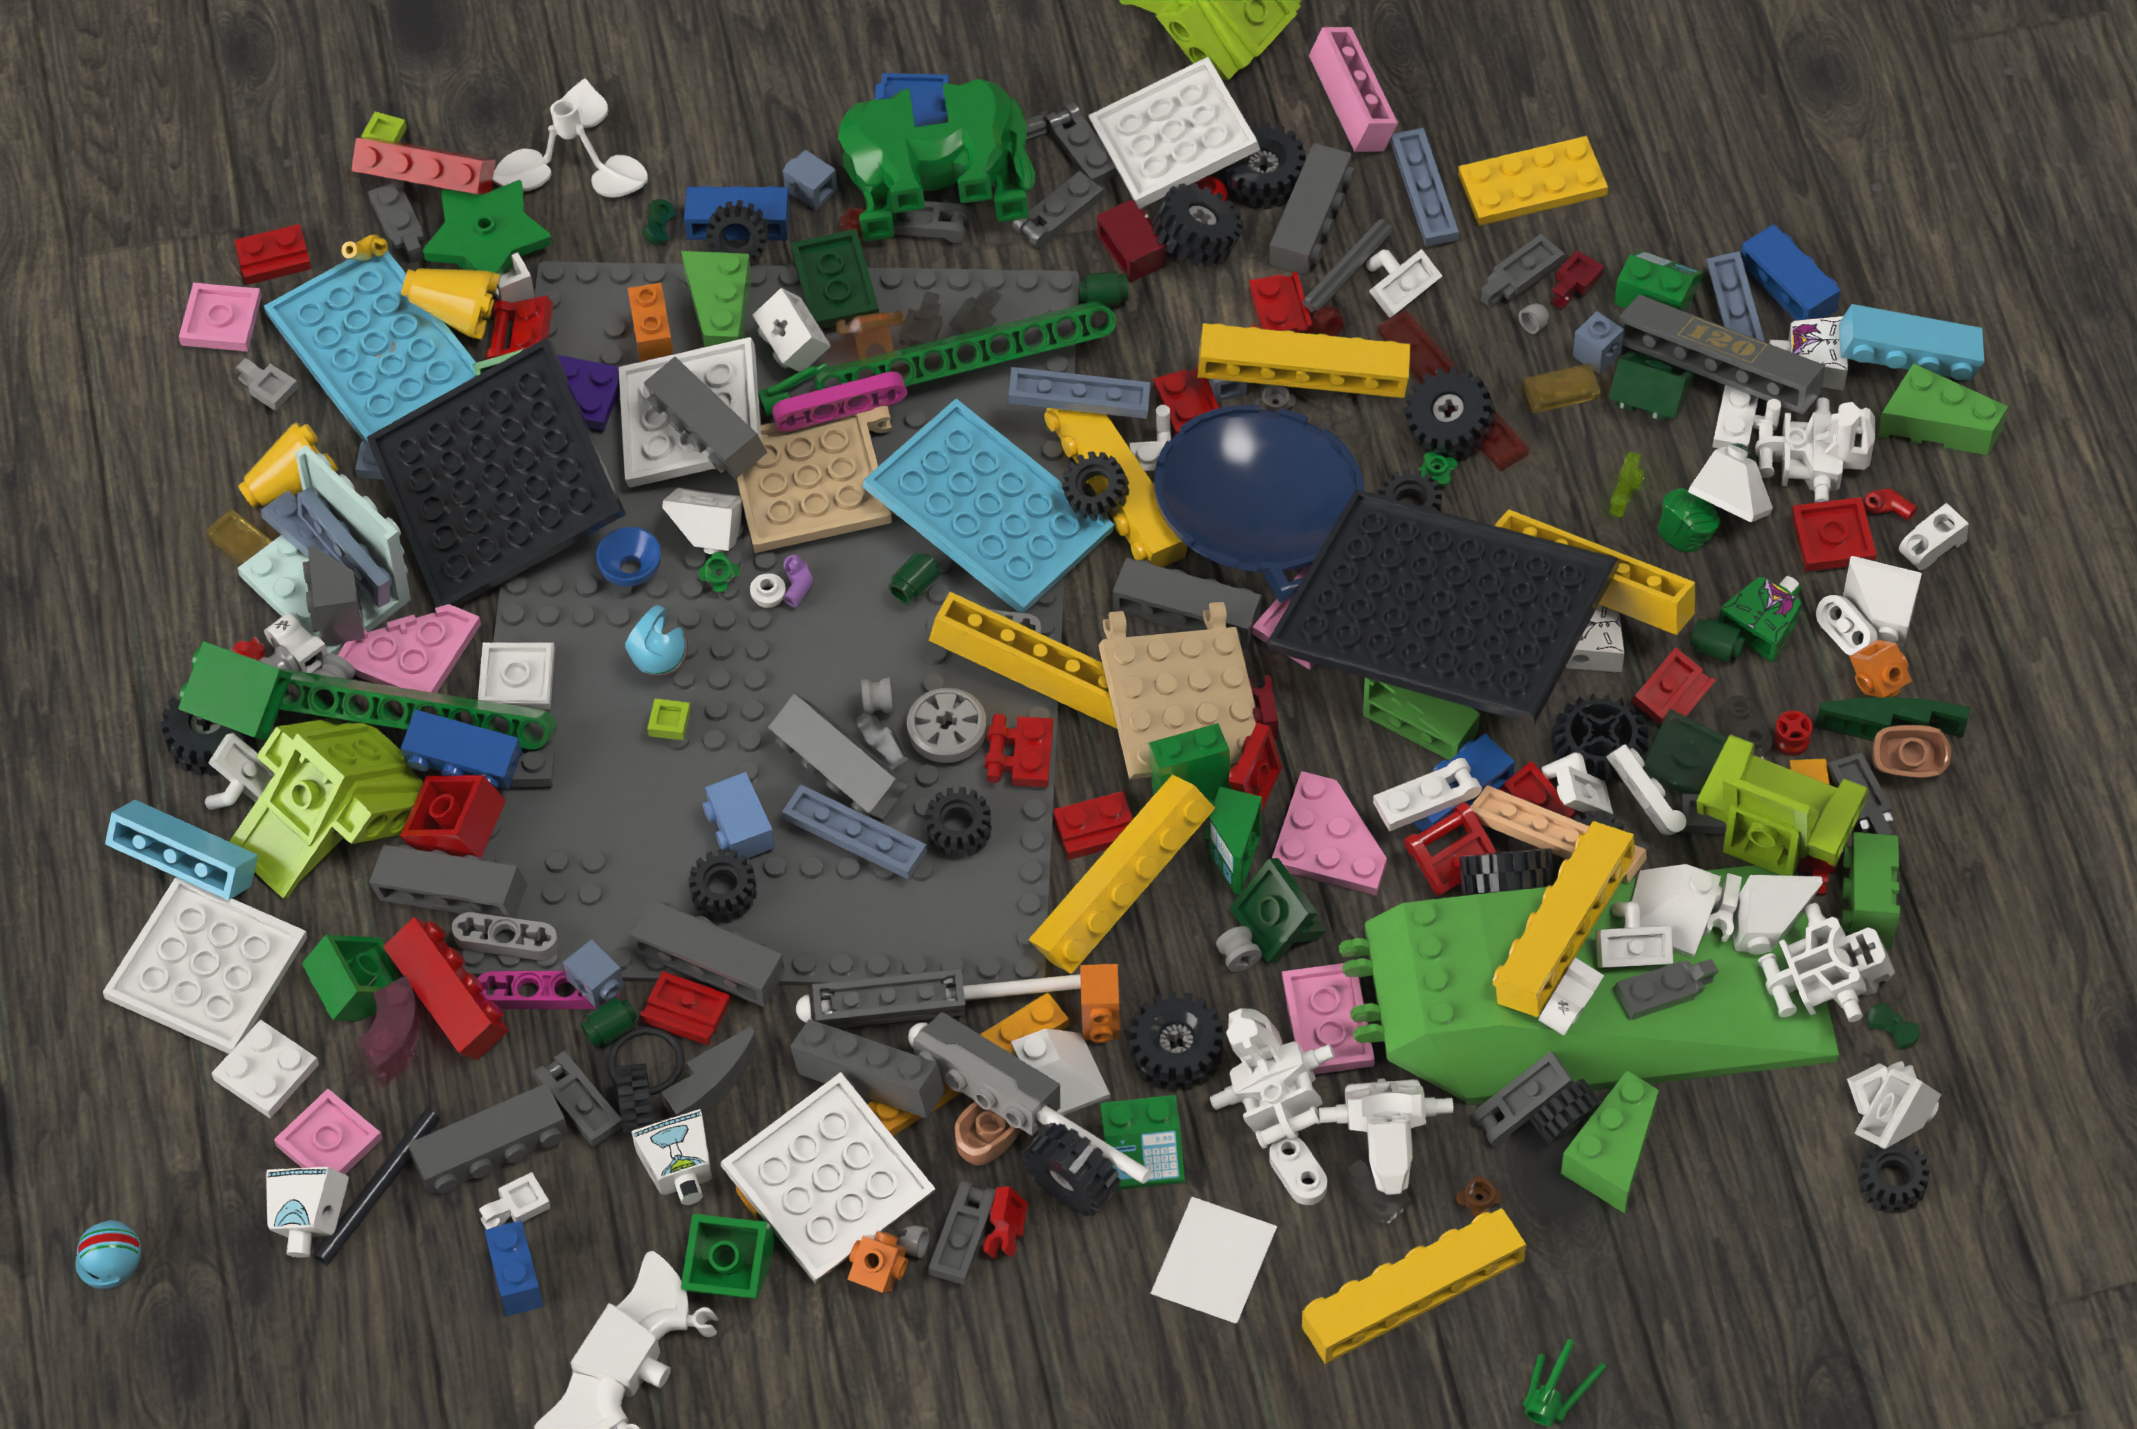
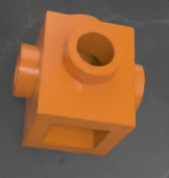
M1877 639L1849 656L1857 674L1855 676L1856 683L1867 695L1894 697L1901 692L1903 686L1912 681L1907 670L1909 668L1908 661L1903 653L1899 651L1896 643Z
M876 1231L875 1235L862 1236L861 1241L857 1240L850 1253L849 1261L853 1262L848 1280L882 1293L891 1292L896 1279L900 1280L907 1268L908 1259L904 1257L907 1248L897 1244L898 1237L886 1232Z

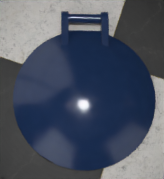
M1257 404L1234 405L1214 409L1182 425L1179 433L1170 442L1166 441L1157 459L1154 473V494L1157 506L1163 519L1174 534L1191 549L1212 561L1235 569L1262 572L1280 603L1292 600L1293 595H1295L1304 579L1303 577L1289 582L1284 573L1312 565L1355 489L1364 491L1363 477L1354 456L1335 434L1327 428L1323 431L1308 422V417L1284 408H1281L1280 412L1261 410L1260 405Z

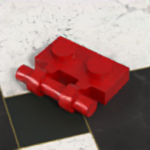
M994 714L992 725L988 727L987 740L990 742L989 753L985 755L984 767L987 769V780L991 783H998L1001 781L1002 773H1012V786L1049 787L1054 719L1017 716V727L1012 729L1006 727L1007 717L1005 715ZM1004 745H1015L1014 756H1005L1003 754Z

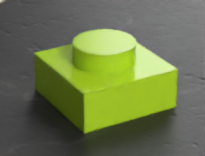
M374 112L361 137H373L400 142L407 129L406 121Z
M655 698L647 728L648 735L684 741L691 713L690 703Z

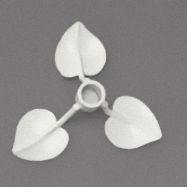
M585 78L568 91L562 99L552 104L550 111L554 125L548 127L550 134L545 156L542 158L541 153L533 149L514 151L500 161L494 170L493 182L501 187L517 180L522 181L524 191L542 186L551 177V170L546 164L551 161L555 136L558 134L561 138L567 140L573 139L578 135L580 136L596 168L599 169L593 174L591 183L594 190L605 197L624 196L642 188L648 182L645 168L632 157L615 155L609 158L605 165L600 162L584 132V128L593 127L604 120L608 113V106L605 99L594 90Z

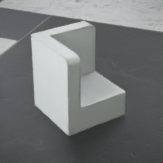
M515 253L512 255L514 271L502 275L497 284L498 288L495 296L498 301L503 300L512 303L531 299L535 296L531 275L519 253Z

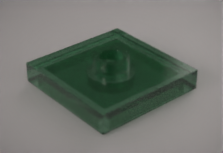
M1669 709L1644 760L1645 765L1642 768L1648 776L1683 794H1700L1728 738Z

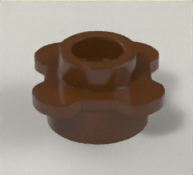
M1477 1176L1467 1183L1464 1191L1457 1193L1456 1201L1460 1206H1466L1470 1209L1473 1217L1476 1218L1478 1215L1488 1212L1494 1205H1499L1502 1201V1193L1499 1190H1495L1490 1181ZM1481 1195L1483 1199L1477 1200L1476 1196Z

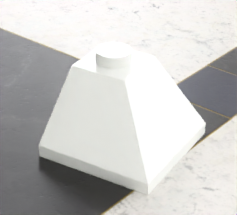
M1728 445L1727 448H1719L1713 452L1688 491L1749 522L1770 515L1773 509L1756 462L1747 458L1748 453L1745 450L1733 445Z
M677 488L663 500L662 508L694 547H702L704 552L708 554L715 552L725 554V551H729L736 544L744 512L741 496Z
M1851 556L1843 596L1848 598L1873 625L1877 633V639L1893 642L1904 647L1922 573Z
M1688 864L1640 870L1631 902H1636L1640 907L1641 927L1671 926L1673 952L1693 959L1713 909L1721 876Z
M1750 875L1739 893L1737 908L1733 913L1734 930L1732 938L1735 952H1749L1754 955L1771 952L1779 944V941L1800 921L1805 913L1804 908L1811 903L1823 883L1822 877Z
M1045 1028L1011 1041L1012 1055L1060 1083V1109L1057 1112L1062 1116L1110 1098V1093L1081 1033Z
M1891 1067L1855 1134L1886 1149L1923 1128L1925 1123L1935 1116L1941 1094L1922 1081Z

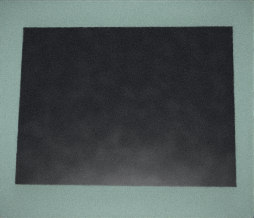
M1355 489L1267 641L1268 651L1535 725L1619 567L1618 558Z

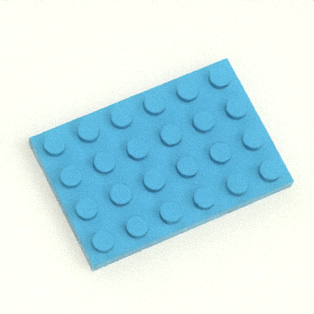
M388 250L385 255L381 257L374 255L371 259L364 262L348 259L264 305L266 315L368 446L370 445L366 438L367 436L476 377L472 365L476 362L442 320L409 302V297L401 296L406 273ZM395 341L396 348L394 352H390L392 349V342ZM377 355H383L381 358L374 357Z
M958 399L952 401L869 474L863 482L865 490L1018 613H1025L1109 536L1114 528V523L1109 519L1103 520L1101 514L1098 515L1097 521H1091L1089 515L1084 519L1080 517L1078 512L1075 513L1064 495L1065 492L1062 489V482Z

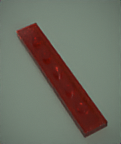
M1406 310L1378 325V334L1385 342L1395 341L1410 344L1409 369L1422 384L1425 383L1422 376L1428 372L1432 378L1437 376L1436 369L1443 368L1445 373H1450V367H1456ZM1448 405L1447 412L1451 415L1456 410L1453 405L1452 407ZM1496 412L1494 414L1496 426H1490L1493 435L1490 440L1485 437L1482 438L1485 446L1481 450L1501 472L1527 457L1529 448Z

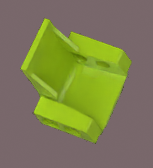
M1302 0L1119 1L1122 5H1135L1156 13L1157 19L1193 64L1208 57L1220 78L1229 80L1239 69L1246 67L1254 57L1259 56L1298 14L1296 11L1301 7L1299 3Z
M329 718L278 726L256 756L275 775L229 842L257 854L258 859L255 873L279 896L288 898L298 883L343 837L351 844L400 835L421 790L423 781L413 772L414 768L409 766L408 762H405L402 751L372 724L356 721L342 723L338 718Z
M1730 734L1697 799V813L1701 815L1706 814L1726 824L1723 852L1782 876H1793L1801 858H1806L1808 855L1828 862L1829 865L1835 867L1869 797L1868 787L1843 779L1838 788L1754 756V743Z

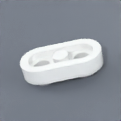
M1829 595L1819 602L1816 610L1818 623L1846 654L1852 655L1877 640V633L1873 625L1848 598ZM1838 608H1840L1842 611L1840 619H1837L1836 617V611L1838 610ZM1861 632L1864 635V640L1862 644H1860L1858 641V637Z
M1287 1136L1273 1142L1269 1153L1270 1164L1291 1197L1303 1205H1313L1320 1202L1326 1195L1327 1177L1306 1144L1298 1137L1290 1140ZM1284 1149H1292L1295 1153L1285 1155L1282 1151ZM1305 1178H1311L1315 1182L1313 1184L1306 1185L1302 1182V1180Z

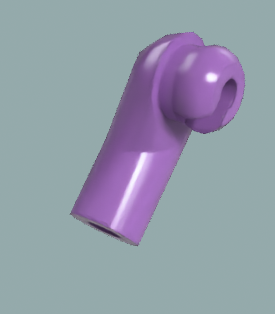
M790 555L784 561V568L792 585L783 596V599L788 605L798 607L813 585L814 579L806 561L802 560L798 555Z

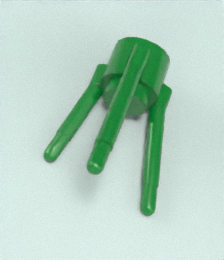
M823 363L817 367L811 366L777 385L758 391L759 401L765 416H773V406L781 400L790 398L787 392L788 389L815 376L820 370L828 368V365Z
M1573 1339L1567 1340L1547 1384L1542 1385L1539 1390L1545 1355H1538L1529 1392L1522 1405L1526 1407L1524 1414L1542 1426L1550 1427L1554 1421L1562 1423L1568 1410L1606 1369V1365L1600 1363L1562 1404L1560 1401L1562 1395L1554 1388L1574 1345Z

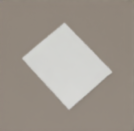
M1191 1197L1150 1294L1237 1324L1277 1226Z

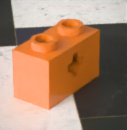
M662 283L627 288L640 362L674 355Z
M1118 964L1080 965L1084 1040L1105 1043L1112 1039H1120Z

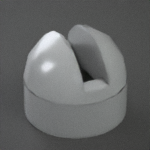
M1538 303L1528 305L1519 312V322L1527 332L1536 334L1548 323V310Z
M916 1225L907 1226L901 1231L902 1236L898 1238V1245L907 1248V1255L922 1258L928 1248L929 1230L928 1228Z

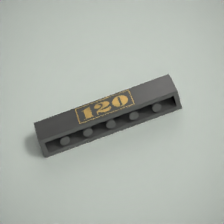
M1638 295L1619 316V326L1624 329L1623 346L1766 401L1777 399L1781 402L1782 407L1797 413L1804 414L1822 392L1824 364L1642 295Z

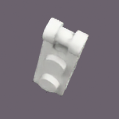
M1626 744L1606 756L1661 834L1670 836L1685 828V815L1678 810L1670 808L1663 798L1666 796L1663 787L1655 778L1650 779L1642 768L1645 765L1644 761L1635 749H1628Z
M1458 758L1449 763L1447 767L1374 795L1373 803L1390 832L1473 799L1481 793L1482 787L1476 778L1471 777L1469 773L1471 768L1466 759ZM1457 780L1459 786L1451 789L1448 784Z

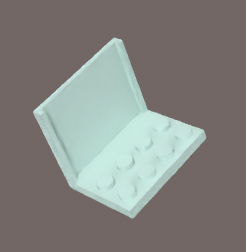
M305 445L295 452L302 489L310 488L318 498H324L335 518L346 523L355 541L358 544H364L378 567L385 568L391 577L392 585L390 586L389 603L378 608L366 594L360 598L364 629L370 632L411 601L406 576L408 569L403 560L405 552L399 538L401 531L391 518L387 517L384 519L378 513L375 504L367 496L361 497L345 475L336 474L323 454L320 452L315 454ZM281 535L237 568L239 576L282 617L287 613L291 614L313 637L316 635L321 639L320 631L313 632L311 616L308 613L306 602L308 586L305 583L303 562L309 561V558ZM346 642L325 644L328 654L338 655Z

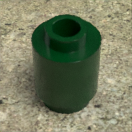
M1118 271L1085 274V281H1079L1080 301H1087V303L1100 302L1105 306L1121 305L1123 301H1129L1127 274H1118Z
M914 553L891 577V583L888 585L890 593L904 605H909L912 601L917 602L939 579V565L928 554Z
M1699 618L1693 630L1690 645L1697 647V652L1730 663L1733 657L1740 658L1746 638L1741 637L1742 629L1711 618L1707 621Z
M615 996L586 1014L587 1019L580 1022V1026L592 1046L597 1048L601 1044L607 1046L635 1028L633 1020L638 1017L627 999L620 1001Z

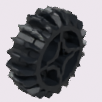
M1592 693L1589 701L1579 696L1575 705L1567 703L1564 707V713L1557 715L1554 727H1552L1551 737H1553L1551 748L1556 753V760L1575 752L1580 753L1583 756L1587 774L1604 780L1608 787L1611 783V778H1615L1620 783L1623 781L1606 757L1622 746L1618 735L1622 732L1629 742L1627 745L1628 749H1635L1643 761H1645L1646 752L1649 750V730L1647 726H1644L1645 720L1643 715H1636L1634 705L1624 707L1622 697L1613 702L1608 693L1604 699H1597L1596 695ZM1575 731L1581 735L1582 744L1579 747L1572 739Z

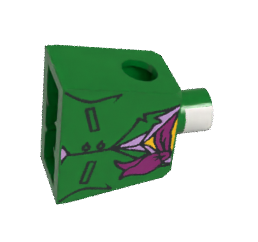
M1785 576L1778 585L1765 577H1758L1720 608L1719 621L1742 629L1741 637L1746 638L1745 645L1774 663L1798 623L1802 603L1796 598V595L1801 591V586L1797 580L1790 576Z

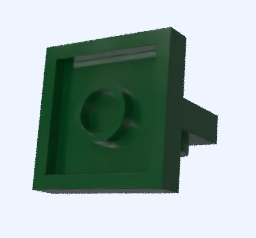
M1269 858L1230 906V910L1239 923L1250 929L1252 941L1259 947L1268 963L1278 962L1294 942L1318 941L1326 931L1317 919L1318 912L1279 858Z

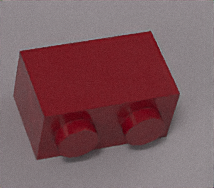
M1132 199L1097 215V236L1122 272L1127 274V279L1130 283L1166 267V248L1168 246L1166 244L1160 245L1157 241L1159 235H1154L1147 212L1144 209L1140 210Z

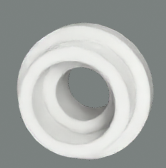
M775 574L759 575L750 585L752 599L764 608L777 606L786 593L784 581ZM766 587H772L770 590H763Z

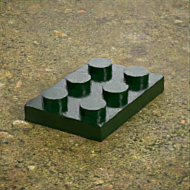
M857 229L790 243L806 307L820 329L880 317L879 307Z

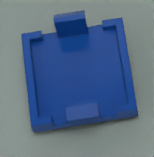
M882 73V82L875 86L874 100L889 98L903 89L909 88L915 127L946 123L947 111L943 83H949V75Z

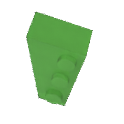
M681 251L684 275L696 314L703 346L709 347L744 339L752 283L749 254Z
M1913 363L1882 412L1877 437L1889 438V435L1911 438L1910 442L1921 444L1922 440L1942 443L1944 444L1943 448L1988 455L2003 431L2008 406Z
M1365 678L1363 716L1448 760L1456 756L1462 746L1468 741L1473 740L1478 734L1480 713L1472 707Z
M1854 832L1851 846H1845L1843 852V868H1849V878L1844 877L1842 883V900H1848V910H1842L1841 927L1844 932H1847V936L1866 928L1874 929L1885 949L1892 950L1900 916V905H1896V895L1899 894V882H1897V871L1899 869L1898 836Z
M1626 1071L1565 1150L1561 1174L1625 1214L1630 1192L1655 1114L1659 1090Z

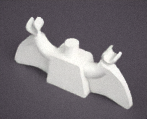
M649 1251L644 1257L638 1279L631 1293L617 1307L610 1303L608 1304L571 1361L573 1375L566 1393L536 1423L534 1429H640L635 1424H627L629 1419L621 1408V1402L624 1395H635L643 1381L658 1388L663 1387L666 1383L671 1368L657 1361L660 1354L658 1341L668 1332L687 1330L688 1326L696 1327L704 1337H713L717 1334V1331L713 1326L705 1324V1322L708 1320L717 1321L719 1320L712 1310L706 1307L698 1309L694 1315H689L686 1291L681 1290L682 1281L678 1274L660 1255L654 1251Z

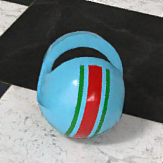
M660 605L652 607L641 618L625 643V649L634 665L643 673L657 677L676 672L683 665L688 654L687 637L681 627L662 635L668 611Z
M116 1220L93 1225L84 1232L78 1243L75 1265L79 1277L89 1286L98 1289L114 1288L127 1282L133 1276L141 1259L142 1250L139 1237L129 1226ZM87 1272L99 1277L100 1279L91 1277Z

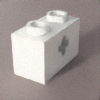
M780 288L753 314L754 319L759 325L757 329L759 335L772 346L775 351L772 354L774 359L785 369L790 367L801 372L807 369L831 347L801 297L783 288Z

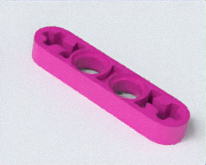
M887 372L781 400L773 406L772 415L777 429L786 432L870 411L880 406L896 404L905 398L907 389L901 374ZM828 404L827 406H824V407H821V408H817V407H819V406Z
M489 971L477 978L484 986L482 993L486 999L494 1002L500 1009H596L577 989L568 997H561L556 994V989L559 985L570 983L567 980L565 971ZM533 983L539 987V990L531 997H524L519 994L521 986ZM508 984H511L513 996H508L507 991H509ZM490 985H497L494 995H487L486 991L490 989Z

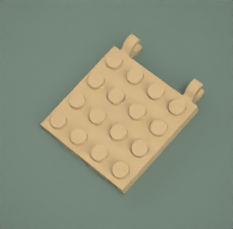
M880 406L870 411L788 432L777 429L775 422L761 425L762 443L768 453L736 479L754 553L892 523L891 514L895 513L863 488L864 479L878 467L869 430L876 433H885L892 430L888 406Z
M1224 602L1209 603L1210 610L1203 611L1207 630L1126 637V617L1123 611L1109 612V619L1103 620V628L1107 639H1103L1098 646L1129 779L1152 777L1148 742L1216 723L1219 724L1230 749L1231 768L1233 765L1238 764L1242 755L1243 742L1247 736H1251L1256 725L1253 712L1255 703L1237 628H1226L1227 613Z

